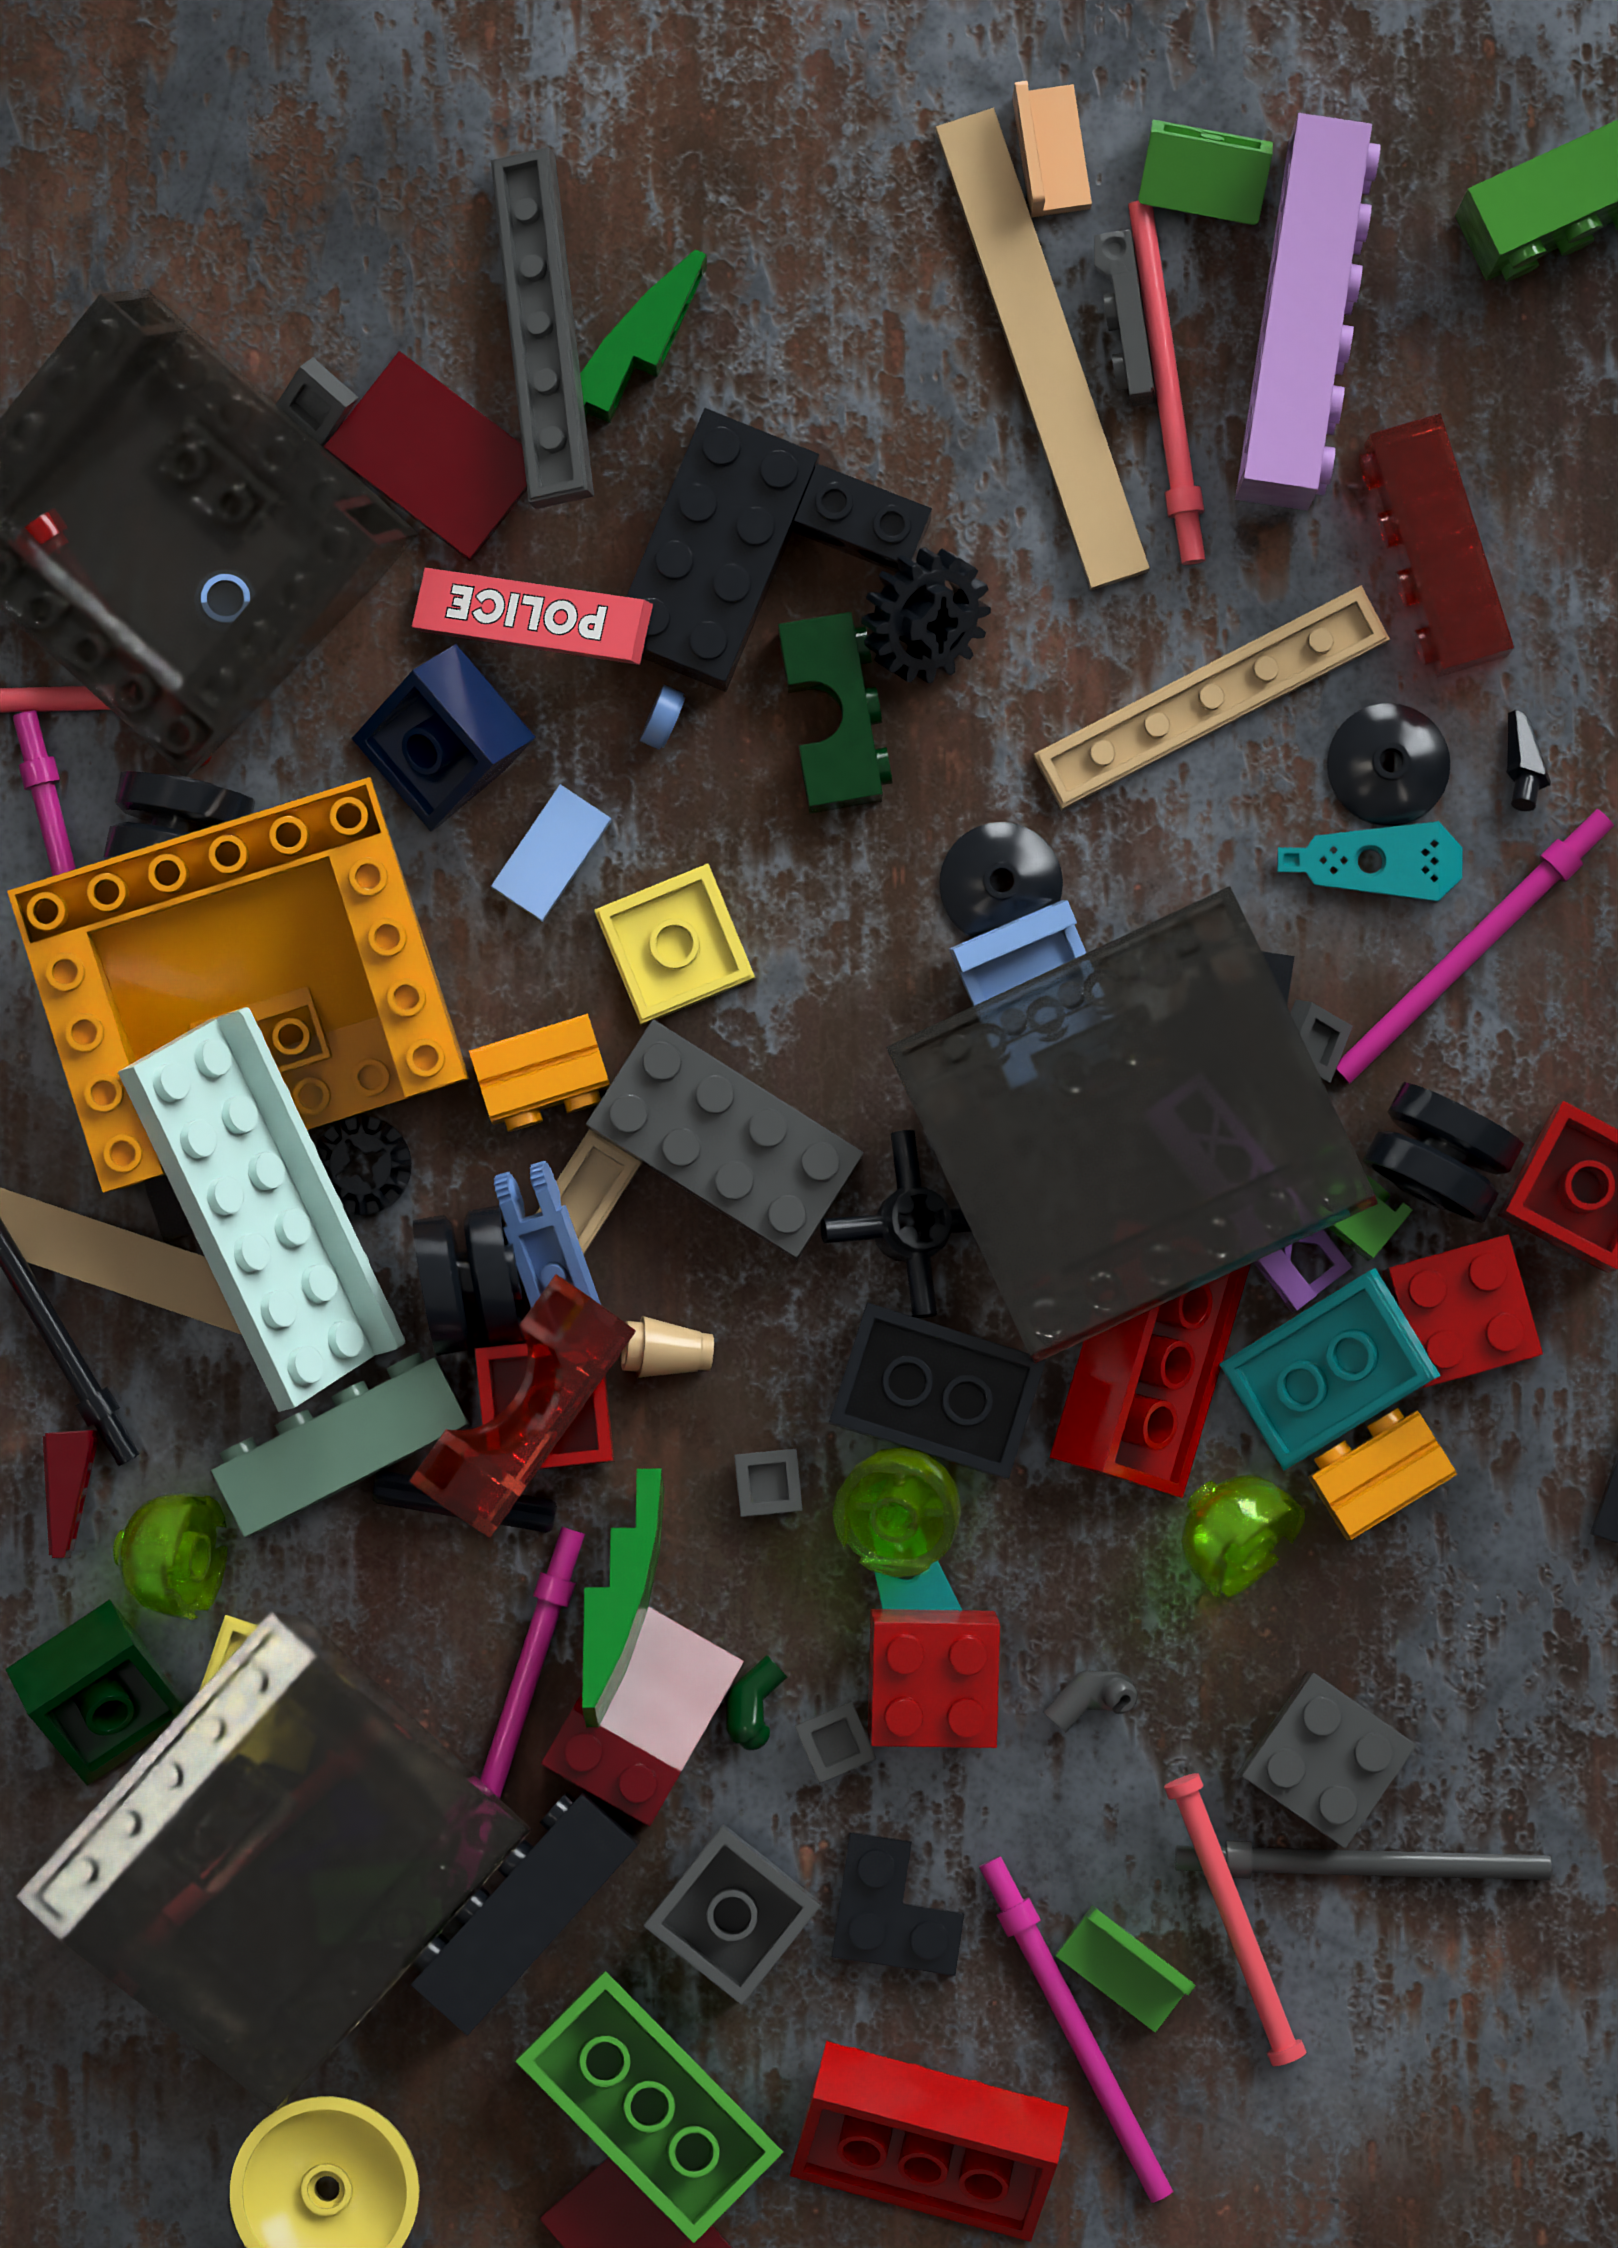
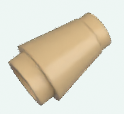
M645 1316L641 1317L640 1322H625L621 1345V1367L623 1371H635L637 1378L711 1370L714 1354L713 1334L701 1333L697 1330Z

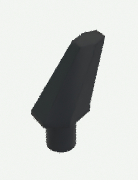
M1514 710L1508 713L1506 771L1515 783L1511 805L1520 811H1532L1536 808L1539 790L1550 786L1551 780L1531 721L1524 713Z

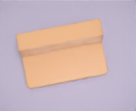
M1027 81L1015 82L1012 100L1031 218L1091 209L1092 201L1074 84L1029 90Z

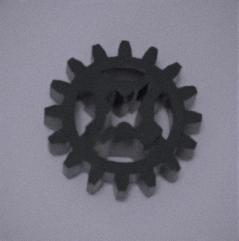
M923 547L919 548L916 562H913L904 555L897 557L899 571L894 576L881 571L878 576L884 588L881 593L869 592L866 599L875 605L874 613L861 617V624L874 631L864 640L865 646L877 654L874 661L907 682H912L917 676L927 683H933L937 668L951 676L955 673L954 659L958 655L969 660L974 656L968 643L971 638L980 639L985 637L986 632L977 626L978 618L991 614V607L978 600L989 589L987 584L975 578L978 570L974 566L946 549L941 548L936 555ZM945 580L950 583L953 591L945 586ZM899 640L908 645L907 650L903 649Z

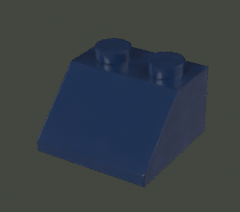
M457 644L413 669L351 739L430 831H433L501 775L536 737Z

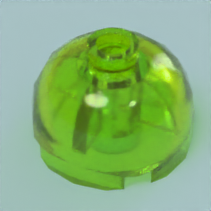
M900 1447L880 1449L857 1463L842 1482L837 1492L832 1515L838 1539L844 1548L848 1543L851 1549L861 1556L860 1564L870 1571L892 1577L918 1575L928 1570L932 1563L947 1553L957 1534L962 1506L958 1486L943 1465L926 1453Z
M1250 1474L1234 1476L1225 1479L1219 1484H1216L1214 1481H1208L1193 1493L1187 1503V1508L1191 1512L1183 1525L1182 1550L1186 1563L1196 1578L1215 1597L1220 1598L1222 1591L1229 1598L1254 1584L1275 1565L1279 1558L1272 1554L1271 1551L1283 1536L1291 1543L1294 1542L1305 1521V1510L1275 1483Z
M168 1493L143 1502L127 1521L125 1528L117 1534L113 1546L115 1564L119 1566L120 1576L131 1598L154 1613L172 1618L194 1620L198 1618L194 1613L196 1609L209 1610L222 1585L227 1562V1547L220 1546L215 1549L217 1538L215 1526L227 1528L225 1515L217 1500L209 1495Z

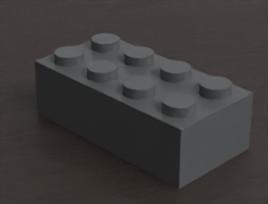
M654 1019L645 1030L586 1123L588 1130L590 1129L628 1153L648 1168L796 1262L864 1155V1152Z

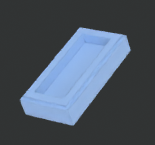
M560 784L491 885V888L541 922H544L612 822V819Z

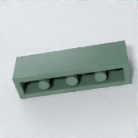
M420 1352L386 1369L391 1378L390 1380L370 1390L365 1381H361L331 1397L335 1405L333 1409L315 1418L312 1417L309 1409L303 1410L275 1425L279 1436L259 1446L256 1445L253 1437L219 1453L224 1464L212 1469L211 1472L243 1536L250 1538L471 1426L439 1360L433 1357L424 1362Z

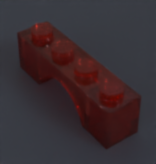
M555 1274L519 1325L527 1344L528 1363L524 1380L514 1399L503 1412L482 1426L469 1430L446 1429L409 1481L444 1508L489 1538H491L500 1523L508 1515L512 1506L541 1465L546 1461L553 1448L577 1414L583 1409L589 1397L636 1332L635 1329L557 1274Z

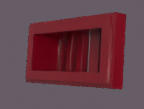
M98 1431L45 1433V1436H43L49 1555H52V1558H71L72 1551H74L98 1445Z

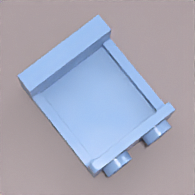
M1068 900L1056 902L949 948L1006 1085L1012 1087L1021 1083L1025 1093L1059 1079L1055 1068L1078 1059L1081 1067L1085 1068L1115 1055L1116 1052L1112 1044L1125 1038L1121 1027L1115 1022L1075 927L1077 921Z

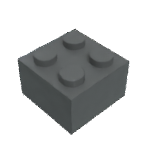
M1307 1671L1237 1774L1330 1840L1346 1849L1417 1745L1317 1674Z
M722 1824L648 1917L644 1927L743 2005L821 1907V1902L727 1826Z

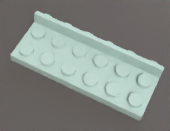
M244 1007L209 1019L118 1071L278 1412L297 1407L373 1356L396 1350L405 1344V1338L399 1328L395 1315L384 1296L370 1266L368 1257L361 1247L343 1208V1204L323 1166L316 1146L311 1140L293 1102L290 1091L278 1070L264 1040L263 1033L249 1008Z

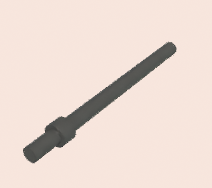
M1226 1840L1225 1847H1221L1232 1878L1251 1879L1252 1873L1550 1880L1551 1878L1550 1855L1252 1847L1251 1841ZM1176 1845V1871H1203L1194 1846Z

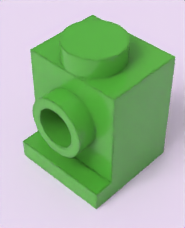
M1335 1166L1311 1194L1320 1202L1311 1213L1313 1217L1367 1261L1373 1259L1413 1211L1404 1202L1399 1204L1394 1210L1385 1204L1391 1195L1375 1180L1364 1173H1361L1355 1179L1349 1173L1343 1174Z

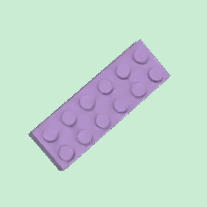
M1298 113L1288 141L1235 500L1308 511L1315 495H1325L1327 484L1330 485L1335 448L1325 446L1326 434L1333 435L1335 425L1339 424L1345 389L1342 386H1335L1334 379L1335 374H1343L1344 365L1348 363L1354 328L1353 326L1343 325L1344 314L1351 315L1354 302L1357 303L1363 268L1362 265L1352 264L1353 254L1360 255L1362 244L1366 242L1372 205L1362 204L1361 197L1362 194L1369 195L1371 183L1376 178L1380 156V144L1370 143L1372 124L1304 113Z

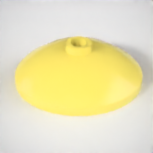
M318 2096L297 2100L277 2109L253 2129L236 2157L231 2173L229 2198L235 2227L246 2248H402L415 2222L419 2205L420 2185L412 2152L403 2136L388 2119L369 2106L354 2100L334 2096ZM330 2176L338 2182L340 2189L339 2194L335 2198L325 2199L318 2194L316 2184L320 2178Z

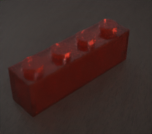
M1441 413L1370 434L1364 444L1366 453L1359 455V464L1368 490L1378 488L1384 511L1377 513L1378 526L1386 548L1396 546L1403 569L1395 572L1396 583L1404 606L1414 605L1421 628L1414 630L1413 635L1422 664L1425 666L1432 663L1436 677L1439 678L1507 657L1514 649V645Z

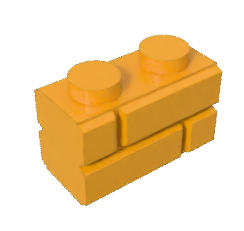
M588 1014L469 1050L491 1123L496 1125L505 1122L508 1132L542 1122L541 1110L563 1103L567 1113L596 1106L601 1101L600 1092L608 1090L610 1087Z
M1397 1407L1366 1426L1372 1437L1352 1450L1346 1440H1343L1314 1458L1319 1470L1308 1476V1479L1346 1540L1356 1538L1457 1475L1455 1468L1418 1410L1404 1417Z

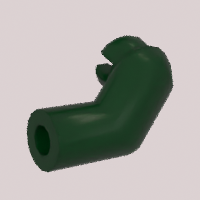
M768 1655L730 1688L726 1698V1730L733 1742L740 1743L744 1749L749 1751L760 1749L767 1743L770 1737V1728L764 1722L763 1700L788 1678Z

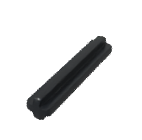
M388 1471L377 1473L372 1493L373 1501L377 1504L545 1533L553 1529L557 1510L556 1502L551 1499Z

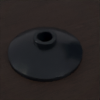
M1376 704L1354 713L1337 730L1330 744L1327 756L1328 779L1336 798L1355 817L1380 826L1403 825L1425 815L1443 795L1450 775V754L1441 731L1426 715L1402 704ZM1386 751L1398 753L1402 759L1401 769L1393 773L1385 771L1380 765V755Z
M995 822L970 830L954 843L944 859L939 886L943 906L951 921L967 936L975 938L1059 902L1062 896L1063 878L1061 867L1054 851L1041 836L1018 824ZM999 870L1009 872L1014 880L1013 887L1007 892L994 890L990 884V877L994 872Z

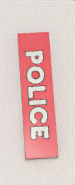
M425 567L412 628L420 632L640 665L653 604L644 599Z

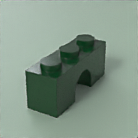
M852 612L778 624V635L788 693L806 690L824 692L837 702L842 713V722L838 730L831 737L821 742L799 745V758L809 814L882 802V785L893 784L887 747L875 749L871 725L882 723L877 688H865L861 664L872 663L870 649L864 644V640L868 637L866 626L854 628Z

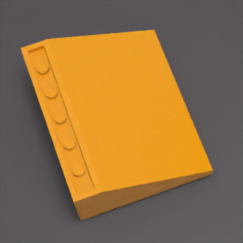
M371 777L7 891L103 1193L116 1191L166 1175L118 1071L205 1021L244 1007L251 1010L258 1027L261 1029L264 1040L307 1130L469 1079L445 1000Z

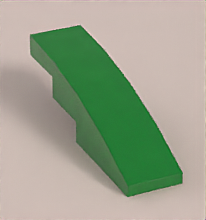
M696 249L653 285L602 341L580 373L585 418L587 414H591L611 423L635 368L658 378L707 269V254Z
M662 1468L637 1469L636 1528H611L610 1587H584L582 1709L586 1728H599L627 1672L648 1611L661 1544L665 1493Z

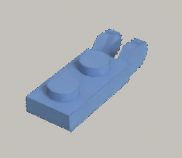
M546 1161L532 1164L530 1167L531 1184L535 1190L542 1212L525 1217L524 1201L513 1174L506 1172L496 1175L494 1178L495 1192L506 1222L503 1230L508 1244H513L516 1266L543 1341L557 1340L603 1326L607 1320L566 1205L561 1206L560 1191L549 1164Z

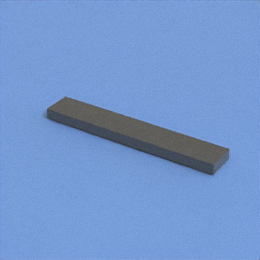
M546 147L491 160L528 500L535 509L594 497L556 158L551 149Z

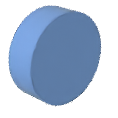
M663 684L643 728L640 742L656 749L664 748L685 700L683 692Z

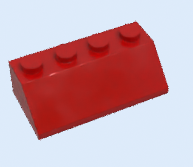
M1119 1219L1049 1458L1094 1473L1183 1498L1221 1367L1219 1364L1223 1362L1252 1260L1172 1230Z
M826 2041L789 2176L1031 2242L1058 2165L1069 2107L1049 2102L1039 2097L1027 2096L990 2086L977 2080H968L924 2068L918 2064L906 2063L865 2052L859 2048L847 2047Z

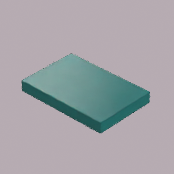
M1376 1268L1361 1275L1219 1364L1283 1471L1441 1376Z

